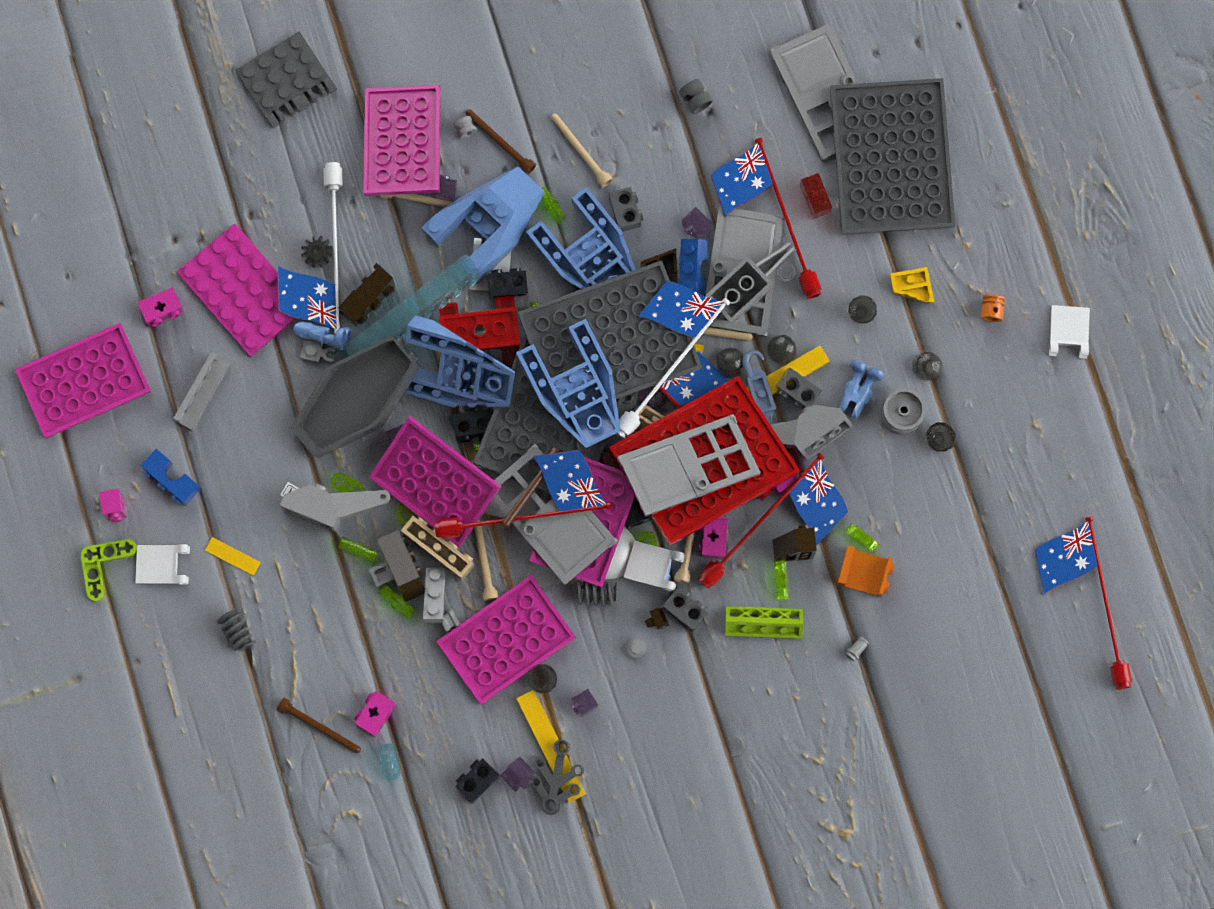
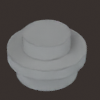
M641 639L631 640L627 646L628 654L633 658L644 656L646 653L645 642Z

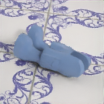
M299 322L293 328L295 335L301 339H310L320 344L325 343L338 350H346L352 334L351 328L344 327L339 328L335 335L330 334V328L314 325L310 322Z
M852 360L853 378L852 381H847L845 384L839 408L845 412L850 400L857 403L851 415L852 418L856 419L873 394L870 388L876 381L882 380L885 373L876 368H869L863 386H859L868 367L860 361Z

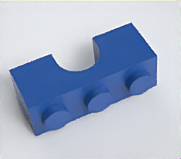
M681 239L679 284L705 296L706 278H702L700 266L702 260L707 259V240Z
M156 448L141 464V467L144 469L142 473L150 480L152 478L157 480L158 483L156 485L162 491L166 492L168 490L173 494L171 498L178 505L182 502L186 506L201 490L200 486L185 473L178 480L172 481L167 479V470L172 466V462Z

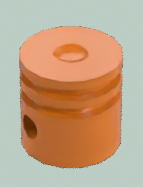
M994 294L983 295L980 319L988 322H1002L1005 297Z

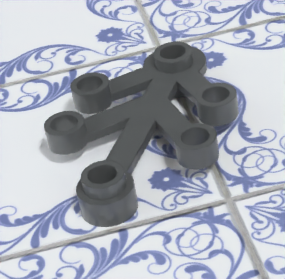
M562 739L554 743L553 748L557 753L553 774L547 767V760L545 758L538 757L534 761L535 767L540 769L551 786L550 793L548 794L543 787V779L541 777L535 776L530 781L531 786L536 788L543 799L541 804L542 810L548 815L557 814L561 809L562 802L571 796L578 795L581 791L579 785L571 784L568 790L558 795V790L561 786L574 777L584 774V767L577 764L572 767V770L561 777L565 755L570 751L569 742ZM561 744L566 745V749L564 751L560 750ZM540 759H542L544 762L543 766L541 767L538 766V761ZM576 767H580L581 772L579 774L575 773ZM535 779H539L540 784L538 786H535L534 784ZM573 786L577 787L576 793H572L571 788ZM550 802H554L555 807L553 809L549 808Z

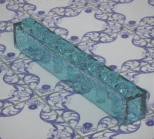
M464 254L345 344L344 348L351 356L391 335L396 338H403V334L407 331V325L415 315L429 319L433 315L434 310L445 307L449 303L448 300L462 294L464 292L463 289L468 285L472 286L478 282V277L482 274L470 257Z

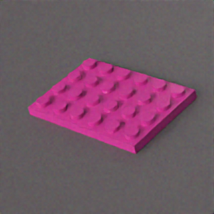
M440 85L365 89L364 196L440 193Z
M233 224L177 271L178 275L250 357L297 319L279 311L278 272L236 224Z
M121 323L15 369L45 439L151 393Z
M411 416L407 418L369 476L370 479L388 491V493L434 529V523L439 522L441 519L458 517L459 521H462L463 524L478 522L502 487ZM474 527L464 528V532H460V537L447 539L460 547Z
M584 457L605 503L610 502L611 510L605 508L591 511L619 542L635 497L634 491L622 470ZM618 542L604 551L576 575L575 578L602 587ZM533 548L529 561L550 568Z
M530 575L436 642L480 705H482L576 639V637L533 576Z

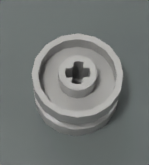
M906 388L892 392L886 398L881 411L885 427L899 435L915 431L923 421L926 412L925 403L922 397L913 390Z

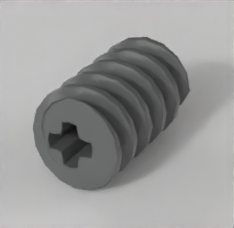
M578 580L577 600L579 605L582 604L583 600L586 601L587 605L593 600L594 605L597 606L600 600L602 606H605L607 601L610 607L613 606L616 601L617 582L612 588L610 582H607L606 587H596L592 583L588 586L586 581L581 586Z
M236 608L223 614L217 620V623L223 624L221 630L227 631L225 637H231L228 642L229 644H235L232 647L233 651L240 652L254 645L256 640L249 641L252 633L245 634L249 628L241 627L245 621H238L241 614H234L237 610Z

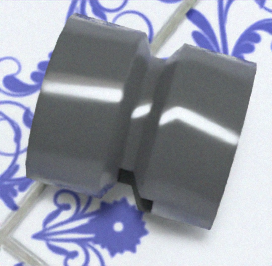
M700 79L690 81L679 90L683 100L688 101L687 106L692 114L703 111L713 103L709 93L704 92L705 87Z

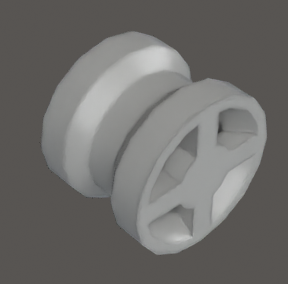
M470 116L463 117L454 124L455 128L460 132L459 136L461 139L467 138L477 131L476 126L472 124Z
M452 608L443 617L442 625L446 632L450 631L452 627L460 625Z

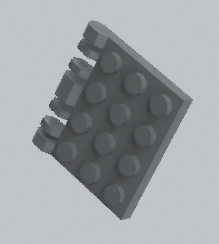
M300 31L236 69L238 76L272 128L279 125L273 115L274 112L282 123L286 121L285 116L279 110L284 106L292 117L296 115L289 103L293 102L299 113L311 106L304 94L307 93L313 103H316L318 100L312 89L317 87L320 94L326 97L328 94L322 83H324L330 94L337 90Z

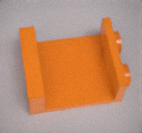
M848 545L837 585L882 597L883 592L887 593L890 582L887 581L888 574L892 575L895 565L891 563L893 557L883 558L855 550V547Z

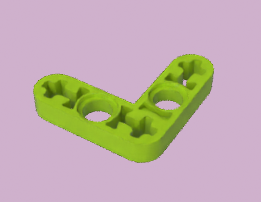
M124 539L87 546L81 551L86 592L91 601L100 602L105 597L101 563L133 557L137 552V545L132 540ZM128 543L130 546H133V549H130V553L122 550L120 551L121 555H118L116 545H119L120 549L125 548ZM113 547V556L106 557L104 555L105 548ZM100 548L102 559H99L98 555L92 556V560L85 557V555H88V551L95 554L98 553L97 549ZM91 569L98 571L96 579L88 578V572ZM100 581V584H96V587L101 593L98 594V598H95L94 595H91L94 592V586H89V583Z

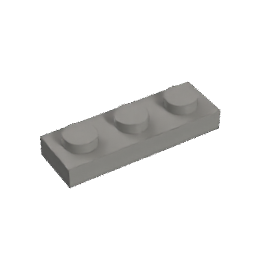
M426 568L424 623H443L445 568Z

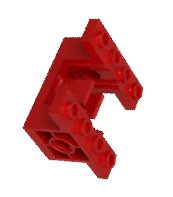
M514 296L495 298V310L459 314L457 302L438 304L440 325L480 350H501L503 364L511 369L516 352H518L520 347ZM485 331V333L482 336H477L475 334V332Z

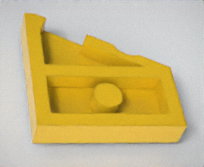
M927 267L891 273L889 275L893 294L934 304Z

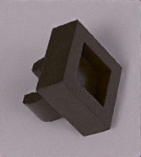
M655 608L649 611L652 617L645 620L648 628L656 626L657 629H663L670 626L662 608Z

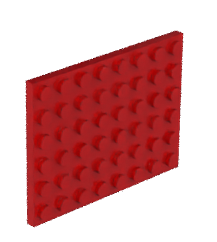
M739 376L617 442L608 449L627 478L623 468L617 461V456L732 414L736 417L737 425L760 470V474L651 514L650 516L669 546L800 472ZM728 425L711 430L721 450L737 444ZM706 433L689 439L698 458L714 453ZM740 450L724 456L733 476L750 470ZM718 459L701 464L710 484L727 478Z

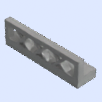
M210 353L173 418L176 423L191 431L194 430L229 369V363L219 359L216 354Z

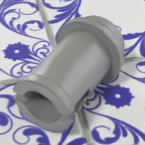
M859 636L850 649L847 648L845 655L852 661L859 660V655L869 645V642Z

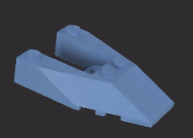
M516 167L465 193L436 213L422 229L425 235L439 247L464 221L470 224L486 241L461 266L464 272L478 284L518 245L519 239L523 231L526 230L528 222L545 191L524 171Z
M587 187L572 197V205L592 230L564 250L542 221L526 232L528 240L562 278L579 289H584L636 270L621 229Z
M416 315L407 325L405 342L441 352L439 372L436 373L420 368L406 389V394L451 407H456L457 405H468V407H475L476 405H486V407L510 406L515 371L437 322Z
M584 319L569 326L567 330L583 361L582 364L550 378L534 344L516 352V358L541 404L585 448H588L621 430L612 370L587 320Z

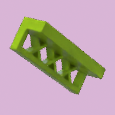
M726 606L725 636L802 639L804 625L803 609ZM730 613H738L740 616H730ZM751 614H758L759 617H752V616H750V615H751ZM770 615H777L779 617L771 618ZM789 616H799V619H791Z

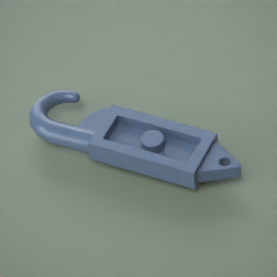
M750 350L743 356L742 366L751 396L769 424H771L776 407L766 374L761 369H751L749 362L751 356H758L762 361L764 357L759 351Z

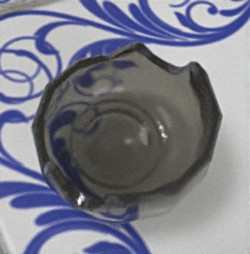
M859 295L849 303L848 313L853 321L867 324L873 321L877 315V305L871 297Z
M787 335L773 337L767 346L768 355L779 364L791 361L797 353L795 341Z
M728 347L721 350L716 358L717 370L725 378L734 379L740 376L744 371L742 366L743 354L736 348Z
M922 352L916 355L912 361L913 373L922 380L932 381L936 379L943 369L941 359L932 352Z
M937 422L931 425L926 433L929 446L937 452H946L952 449L956 442L954 429L945 422Z
M539 664L534 666L529 672L528 682L533 691L545 694L551 692L556 687L558 681L557 673L550 665Z

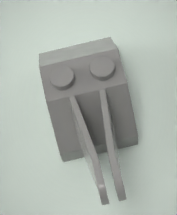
M789 242L756 264L747 256L705 296L718 301H722L724 298L729 300L730 304L726 305L721 313L730 323L735 322L771 289L774 284L768 276L795 251V248H791L766 274L760 269L782 254L791 245Z
M813 405L803 409L798 419L772 424L771 427L784 447L799 449L808 460L851 429L853 425L841 408Z
M309 484L285 494L280 507L285 513L337 533L340 521L388 504L390 494L386 490L328 493L324 486Z

